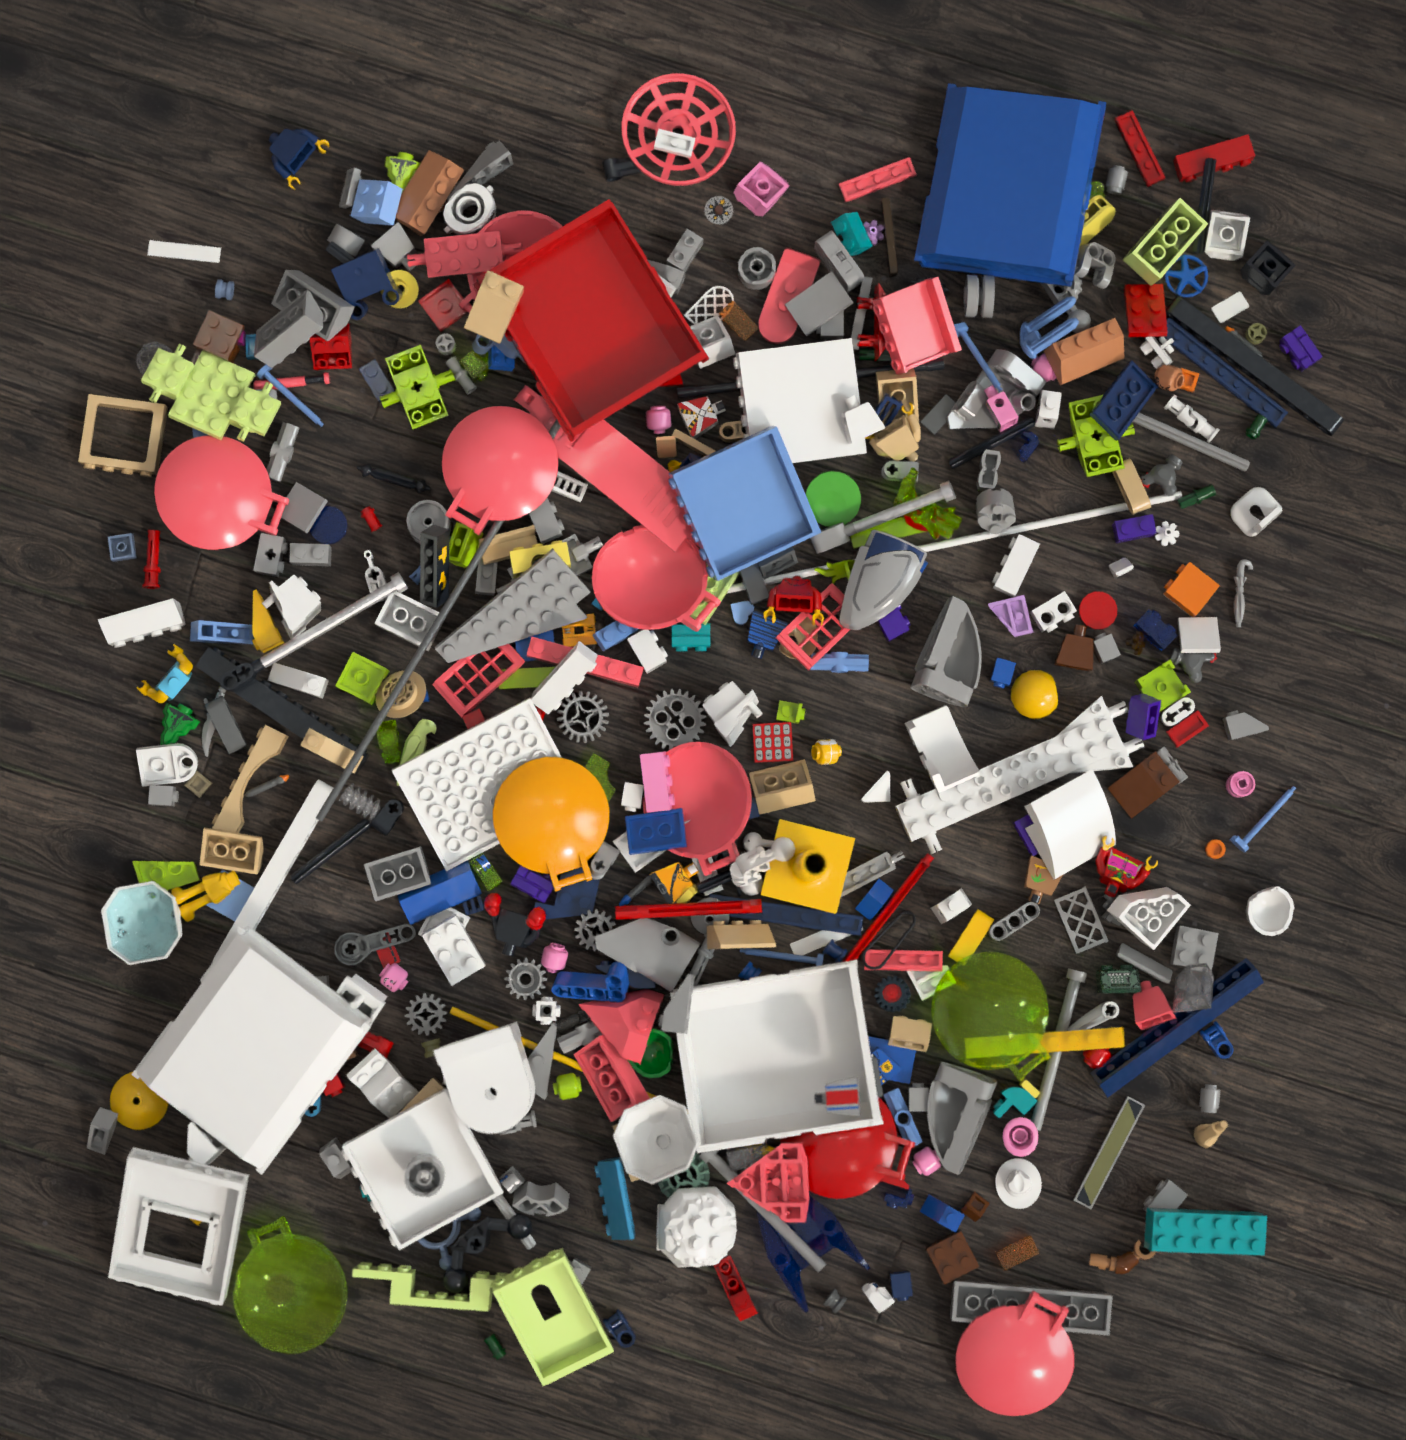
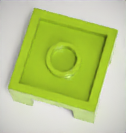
M352 652L335 686L373 705L376 699L375 694L383 679H386L390 671Z
M1168 660L1135 681L1141 693L1161 700L1160 711L1191 693L1187 685L1182 684L1173 670L1175 666L1171 660Z

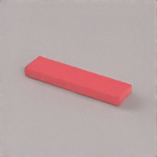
M910 157L839 183V188L846 203L915 177L916 171Z
M869 949L865 954V962L871 967H877L883 963L892 950ZM895 950L885 965L877 970L942 972L943 951ZM864 965V970H871Z

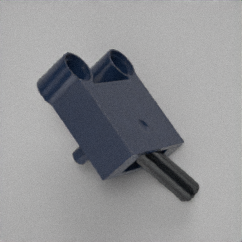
M333 241L328 244L326 251L342 262V264L332 268L331 271L344 300L362 309L361 315L356 314L353 310L350 318L353 320L363 318L368 312V306L360 299L383 289L382 299L385 304L395 305L401 300L402 291L396 286L379 248L354 258ZM389 291L395 292L396 300H391L388 297Z

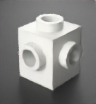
M541 997V1001H536V1005H533V1016H536V1021H540V1024L552 1025V1021H557V1017H560L561 1006L557 1005V1001H553V997ZM545 1007H549L551 1009L550 1014L544 1013Z

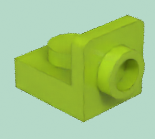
M780 700L776 720L799 724L800 720H804L806 709L802 708V703L797 704Z

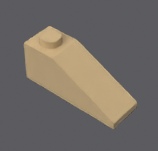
M310 728L300 745L343 768H346L355 753ZM364 756L360 758L352 773L355 774Z

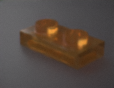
M1031 1235L995 1253L1003 1269L1006 1271L1039 1254V1251Z

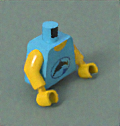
M173 644L174 650L172 652L168 650V654L176 658L177 662L160 682L152 688L143 680V687H137L144 696L147 695L158 703L172 700L192 675V663L183 654V649Z

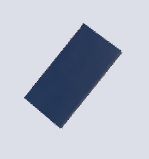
M1131 360L1126 364L1089 415L1117 441L1158 386Z

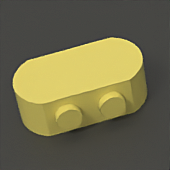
M1096 195L1089 200L1088 209L1085 212L1080 245L1087 244L1115 216L1116 209L1102 195Z

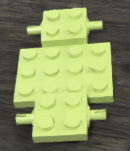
M178 344L174 353L160 348L157 349L141 382L154 390L149 398L151 402L157 403L161 394L176 400L168 414L169 418L219 440H222L229 425L241 429L237 439L243 442L249 432L265 436L281 406V401L268 395L273 387L271 383L266 382L262 391L249 388L255 377L254 372L203 350L194 365L192 362L181 357L186 349L184 345Z

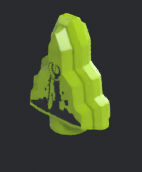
M399 152L398 157H386L385 167L388 169V177L392 181L391 183L402 188L403 192L420 163L413 160V155Z

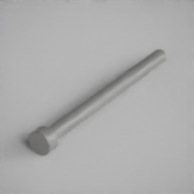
M1068 968L1066 978H1069V983L1055 1032L1068 1031L1080 983H1085L1087 973ZM1062 1052L1049 1053L1039 1090L1040 1094L1037 1097L1031 1120L1039 1131L1042 1128Z
M719 1150L703 1152L699 1158L705 1164L709 1162L728 1182L738 1176L717 1154ZM736 1189L817 1272L826 1265L779 1216L772 1214L771 1211H767Z

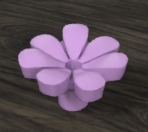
M875 220L871 221V224L868 222L863 223L872 245L878 244L877 239H884V235L881 233L884 230L883 225L877 226V221Z

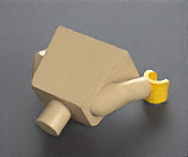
M909 402L911 406L910 411H906L904 405H902V411L908 415L907 418L904 415L886 426L885 429L865 437V439L870 440L869 443L878 455L889 459L892 458L894 461L906 458L908 461L914 462L918 458L915 451L919 448L918 442L921 439V428L916 414H913V403Z

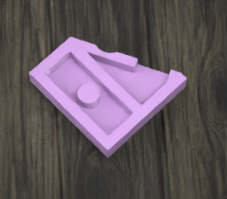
M1025 595L988 604L989 608L1014 637L1033 633Z

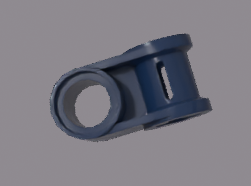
M617 1309L616 1313L608 1319L604 1318L602 1320L619 1345L628 1348L634 1344L636 1334L620 1309ZM623 1333H629L632 1336L630 1343L622 1341L621 1336Z

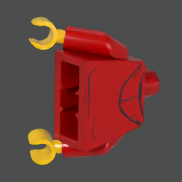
M800 576L784 578L781 584L771 589L767 603L769 608L764 612L765 622L768 616H772V623L776 621L774 609L777 611L808 613L814 611L812 625H815V619H820L822 626L824 616L820 613L822 611L821 593L811 586L809 579H802Z

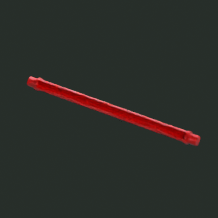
M927 853L923 859H920L918 865L842 962L857 960L926 869L930 867V863L934 859L930 854Z

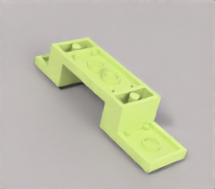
M361 1262L353 1268L352 1277L392 1280L390 1304L489 1311L492 1303L491 1283L496 1278L506 1276L509 1273L498 1272L496 1275H489L488 1271H478V1273L471 1277L470 1297L465 1293H456L455 1296H448V1292H437V1294L433 1295L429 1294V1291L417 1290L414 1293L416 1269H411L410 1265H400L398 1268H392V1264L381 1263L378 1266H372L371 1262Z

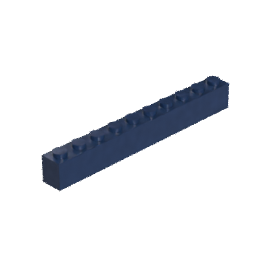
M1245 958L1173 1011L1176 1019L1153 1026L1112 1056L1102 1067L1093 1070L1090 1074L1097 1086L1107 1098L1264 983L1257 968Z

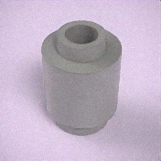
M1114 165L1113 168H1109L1105 185L1107 193L1121 195L1122 191H1124L1128 174L1125 171V167Z
M1205 1084V1088H1201L1199 1106L1201 1107V1112L1216 1113L1217 1109H1219L1220 1090L1217 1089V1085Z

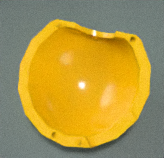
M1030 670L1022 673L1014 681L1011 689V700L1015 709L1021 715L1030 719H1041L1049 716L1058 705L1057 689L1052 675L1042 670Z

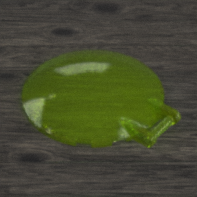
M982 952L961 959L942 976L932 1000V1022L939 1041L954 1058L968 1066L983 1070L1009 1067L1020 1082L1027 1073L1042 1061L1051 1058V1055L1040 1043L1049 1018L1047 994L1038 976L1025 963L1004 953ZM1037 1049L1040 1054L1019 1070L1016 1065Z
M285 1216L279 1217L277 1221L258 1229L248 1230V1237L253 1249L238 1268L235 1276V1289L233 1290L234 1308L241 1326L248 1336L257 1341L260 1346L273 1352L296 1354L318 1347L335 1332L344 1316L347 1305V1283L339 1261L326 1246L317 1240L304 1235L292 1234ZM280 1228L281 1234L260 1242L259 1236Z

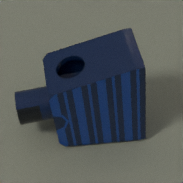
M753 610L747 643L754 645L751 656L762 659L765 650L773 652L779 642L776 637L787 627L788 623L779 619L772 623L771 616H768L765 622L764 614Z

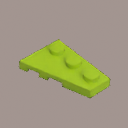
M132 861L139 884L154 881L169 891L175 887H182L200 881L195 862Z

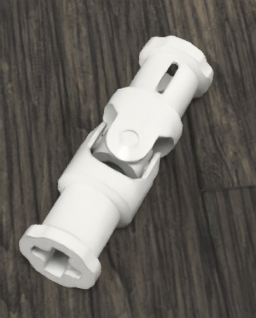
M1175 394L1164 407V409H1169L1177 415V419L1184 422L1195 433H1200L1205 437L1208 443L1211 442L1220 430L1207 423V419L1194 411L1188 404L1184 405L1177 399Z

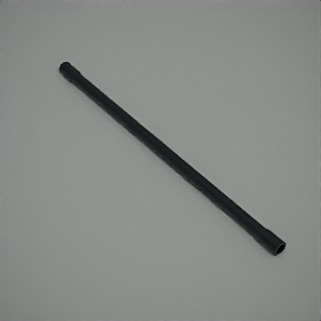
M943 358L931 360L914 367V371L944 370ZM892 365L856 369L857 378L876 376V372L894 369ZM736 382L677 387L678 398L740 391V388H737Z

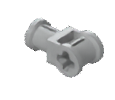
M531 1110L516 1125L508 1130L499 1132V1134L515 1133L521 1131L522 1128L530 1126L536 1128L535 1111Z

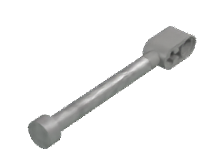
M946 481L940 484L939 489L844 526L843 522L822 529L820 534L810 539L818 554L850 541L849 536L940 500L951 501L956 499L950 481Z

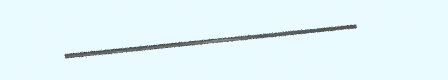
M557 420L549 431L552 439H554L561 427ZM495 520L317 814L316 819L321 822L324 820L504 521Z

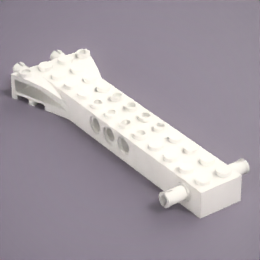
M1100 696L1054 738L979 770V775L938 793L934 789L920 795L917 794L912 779L901 782L900 785L907 799L906 802L895 806V809L909 841L912 842L919 838L925 839L931 854H933L936 850L937 852L942 850L935 835L936 831L1069 773L1132 768L1133 765L1129 754L1144 748V744L1135 745L1142 741L1139 738L1124 743L1117 732L1113 718L1129 712L1127 707L1119 710V708L1126 706L1125 702L1122 701L1108 708L1102 696Z

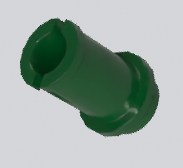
M1257 414L1251 426L1246 429V436L1252 440L1259 438V433L1268 420L1264 416Z
M495 1334L484 1340L492 1352L493 1358L495 1357L498 1360L506 1355V1348L503 1349Z

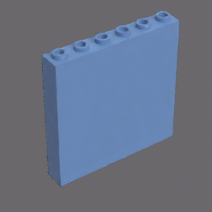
M770 426L668 473L670 479H668L669 485L672 490H676L678 495L676 501L679 507H683L685 511L683 515L687 525H691L693 530L691 536L695 543L698 542L700 557L703 561L706 560L708 565L706 571L709 577H713L714 580L719 581L821 533L777 426Z

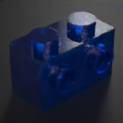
M1148 609L1133 626L1138 631H1142L1144 636L1162 652L1177 637L1176 630L1169 623L1165 624L1161 620L1162 617L1159 613Z

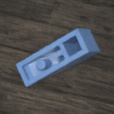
M202 620L191 622L190 641L253 644V625Z

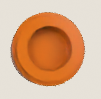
M1211 840L1205 846L1207 856L1212 859L1221 858L1225 854V845L1220 840Z

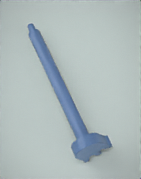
M966 323L954 324L957 337H962L993 386L999 392L1002 391L998 379L968 336L967 331L969 328Z
M266 364L256 374L258 378L263 380L265 377L314 423H318L321 427L324 425L316 414L269 373L272 369Z
M1293 786L1290 790L1288 789L1243 839L1234 835L1230 841L1245 853L1249 849L1247 845L1249 841L1293 795L1296 787Z
M740 948V952L747 955L816 964V966H822L824 954L819 953L817 957L753 948Z

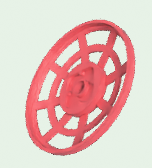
M688 74L662 75L642 85L628 101L622 119L623 144L634 165L651 179L673 186L696 184L714 175L729 158L736 135L734 115L723 94L704 79ZM668 82L688 83L685 94L672 93L662 96L657 86ZM695 86L702 87L711 93L720 105L710 110L702 101L693 97ZM651 90L655 100L647 106L642 116L631 113L637 100L645 92ZM683 100L681 109L669 110L665 102ZM690 103L698 106L705 114L696 118L692 113L688 112ZM659 106L663 115L657 123L648 120L647 117L651 111ZM722 112H725L729 124L728 141L717 140L718 128L715 117ZM628 120L639 124L638 137L641 147L631 150L628 142ZM708 121L711 124L712 138L701 136L700 126ZM644 127L655 130V137L657 136L658 129L673 132L675 128H680L683 130V135L696 138L693 150L698 143L708 145L709 148L699 159H697L692 151L691 158H688L690 164L673 165L676 154L668 153L666 161L663 162L651 152L654 150L655 141L646 144ZM714 148L726 149L719 163L712 170L706 172L701 164L710 157ZM646 154L651 161L663 168L661 177L646 170L636 157ZM694 168L700 176L686 181L668 180L671 170L685 171Z

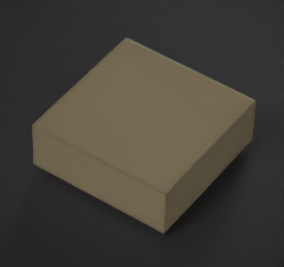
M196 771L185 786L201 798L213 783L199 771Z

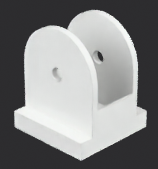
M517 1022L443 1045L434 1050L455 1112L468 1127L476 1131L499 1133L508 1130L529 1112L533 1104L535 1081ZM491 1088L496 1090L497 1095L492 1094Z

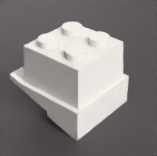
M295 575L291 576L279 587L271 581V595L262 602L266 609L275 602L283 617L281 622L290 639L300 635L306 629V625L321 611L320 596L315 591L311 592L306 587L307 583L301 577L297 578Z
M733 681L723 684L719 688L720 691L715 695L708 696L702 705L707 715L713 721L718 733L730 747L744 730L742 726L750 714L753 713L756 718L763 714L757 707L759 701L755 692L751 690V692L745 695Z
M357 974L352 978L347 976L336 991V993L351 1003L350 1006L353 1009H359L373 1020L370 1026L386 1002L384 1001L388 997Z

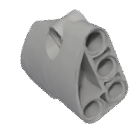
M996 349L987 364L1001 384L1002 391H998V393L1005 392L1017 415H1020L1024 410H1032L1036 402L1035 397L1038 396L1046 384L1045 379L1015 354L1007 350ZM983 370L975 381L968 384L947 415L949 429L997 428L986 407L988 397L984 392L986 388L993 384ZM999 403L995 404L997 407H1002Z
M648 918L635 920L595 937L597 950L624 964L632 971L642 974L670 992L673 991L700 945V942L680 930ZM673 930L676 932L677 937L674 941L666 939L667 931Z

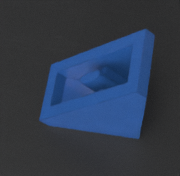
M878 879L855 909L868 920H871L894 890Z

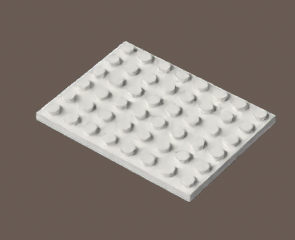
M529 697L393 768L392 772L445 870L448 871L500 844L493 826V807L497 792L504 780L516 768L531 760L544 757H562Z

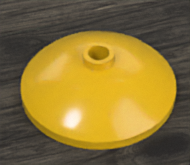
M130 1072L121 1077L114 1085L110 1095V1107L113 1112L118 1113L117 1121L125 1127L135 1130L147 1129L156 1125L164 1117L169 1103L151 1090L141 1078H135L132 1075L133 1072ZM135 1097H138L140 1099V1103L138 1105L134 1103Z

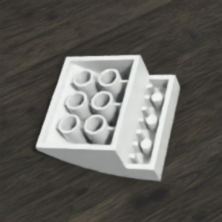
M1093 770L1084 773L1025 806L1034 823L1025 829L1053 880L1097 856L1100 848L1104 845L1102 843L1103 836H1107L1106 844L1111 843L1113 837L1114 845H1116L1111 812Z

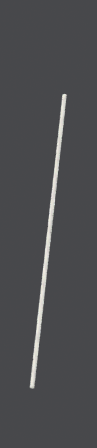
M1178 491L1173 496L1164 494L1149 497L1151 505L1181 498L1182 493ZM1125 502L1011 526L999 534H991L990 531L917 547L928 552L1129 509ZM827 565L819 566L822 569H829ZM814 568L771 576L765 579L764 583L765 585L782 582L784 578H793L794 576L804 578L820 573L815 571ZM733 584L727 594L745 590L744 584Z

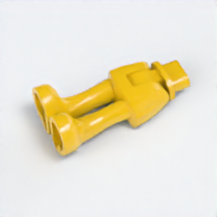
M235 871L209 874L202 878L201 883L183 890L181 887L173 888L171 894L175 896L176 902L180 905L191 897L206 891V895L179 906L181 916L186 922L194 919V912L197 909L211 902L218 904L234 890V887L240 884V880Z

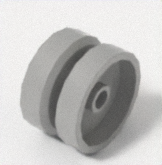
M977 275L966 276L963 294L965 317H975L978 305H980V315L982 318H992L995 297L994 275H984L981 279V287H979Z
M432 500L419 501L409 510L406 519L407 527L417 543L420 544L421 532L432 525L450 529L451 532L450 518L445 516L447 511L441 504Z

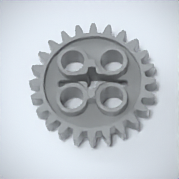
M671 689L669 695L663 691L664 697L661 698L657 694L658 701H650L653 707H646L650 711V714H644V717L649 719V721L644 722V725L650 726L646 733L652 732L650 740L656 738L655 745L661 742L662 749L668 745L670 750L673 746L676 747L684 743L693 742V739L700 740L697 734H704V731L700 729V727L706 726V723L701 722V720L706 718V715L700 714L704 711V708H698L701 702H694L695 695L689 698L688 691L684 695H681V689L678 690L677 694H674L673 689ZM680 702L683 708L681 711L675 712L672 710V704ZM665 706L670 709L674 717H680L679 723L686 731V734L680 731L676 723H670L672 718L664 709ZM660 713L666 714L667 721L664 723L657 722V715ZM691 717L694 720V725L692 727L684 726L683 721L685 718ZM676 729L679 735L677 738L671 739L668 737V731Z

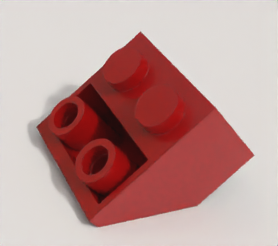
M349 324L329 341H326L316 333L310 337L314 370L352 368V344Z

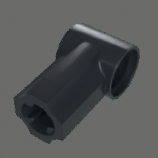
M610 158L602 162L607 182L618 181L624 176L642 173L630 158Z

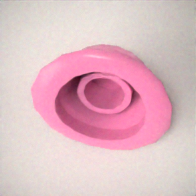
M1018 1117L1006 1124L1002 1138L1006 1149L1011 1154L1023 1157L1035 1150L1038 1143V1132L1032 1121L1027 1118Z

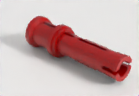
M148 530L147 565L143 568L145 583L142 585L145 589H160L158 584L159 573L161 572L158 566L160 531Z

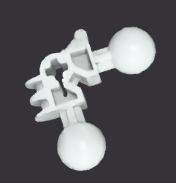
M779 837L773 841L771 849L765 851L763 847L759 846L739 855L730 866L733 883L739 886L745 895H757L761 892L763 878L759 872L769 870V862L774 859L782 862L790 860L795 853L794 843L789 838Z

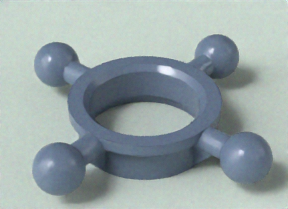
M477 1207L453 1220L452 1232L446 1240L431 1242L424 1237L417 1240L426 1248L440 1250L441 1259L439 1264L443 1270L451 1268L452 1256L449 1255L447 1246L451 1245L458 1237L461 1221L467 1219L477 1221L481 1217L480 1208Z

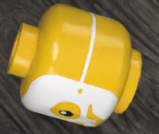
M833 739L818 740L811 750L812 758L821 765L835 764L842 753L840 745Z

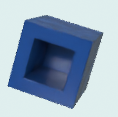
M997 658L989 682L994 683L993 686L1004 689L1005 686L1008 687L1011 683L1016 663Z

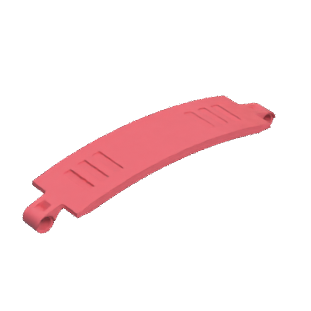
M525 385L514 398V401L530 412V415L539 420L549 432L556 421L555 416L544 398ZM605 420L580 433L577 439L572 442L569 441L565 432L560 427L553 441L557 449L558 458L616 503L674 552L686 538L695 543L691 536V532H693L691 525H687L683 517L685 511L683 507H679L676 501L678 496L676 490H672L669 485L668 479H670L668 473L670 472Z

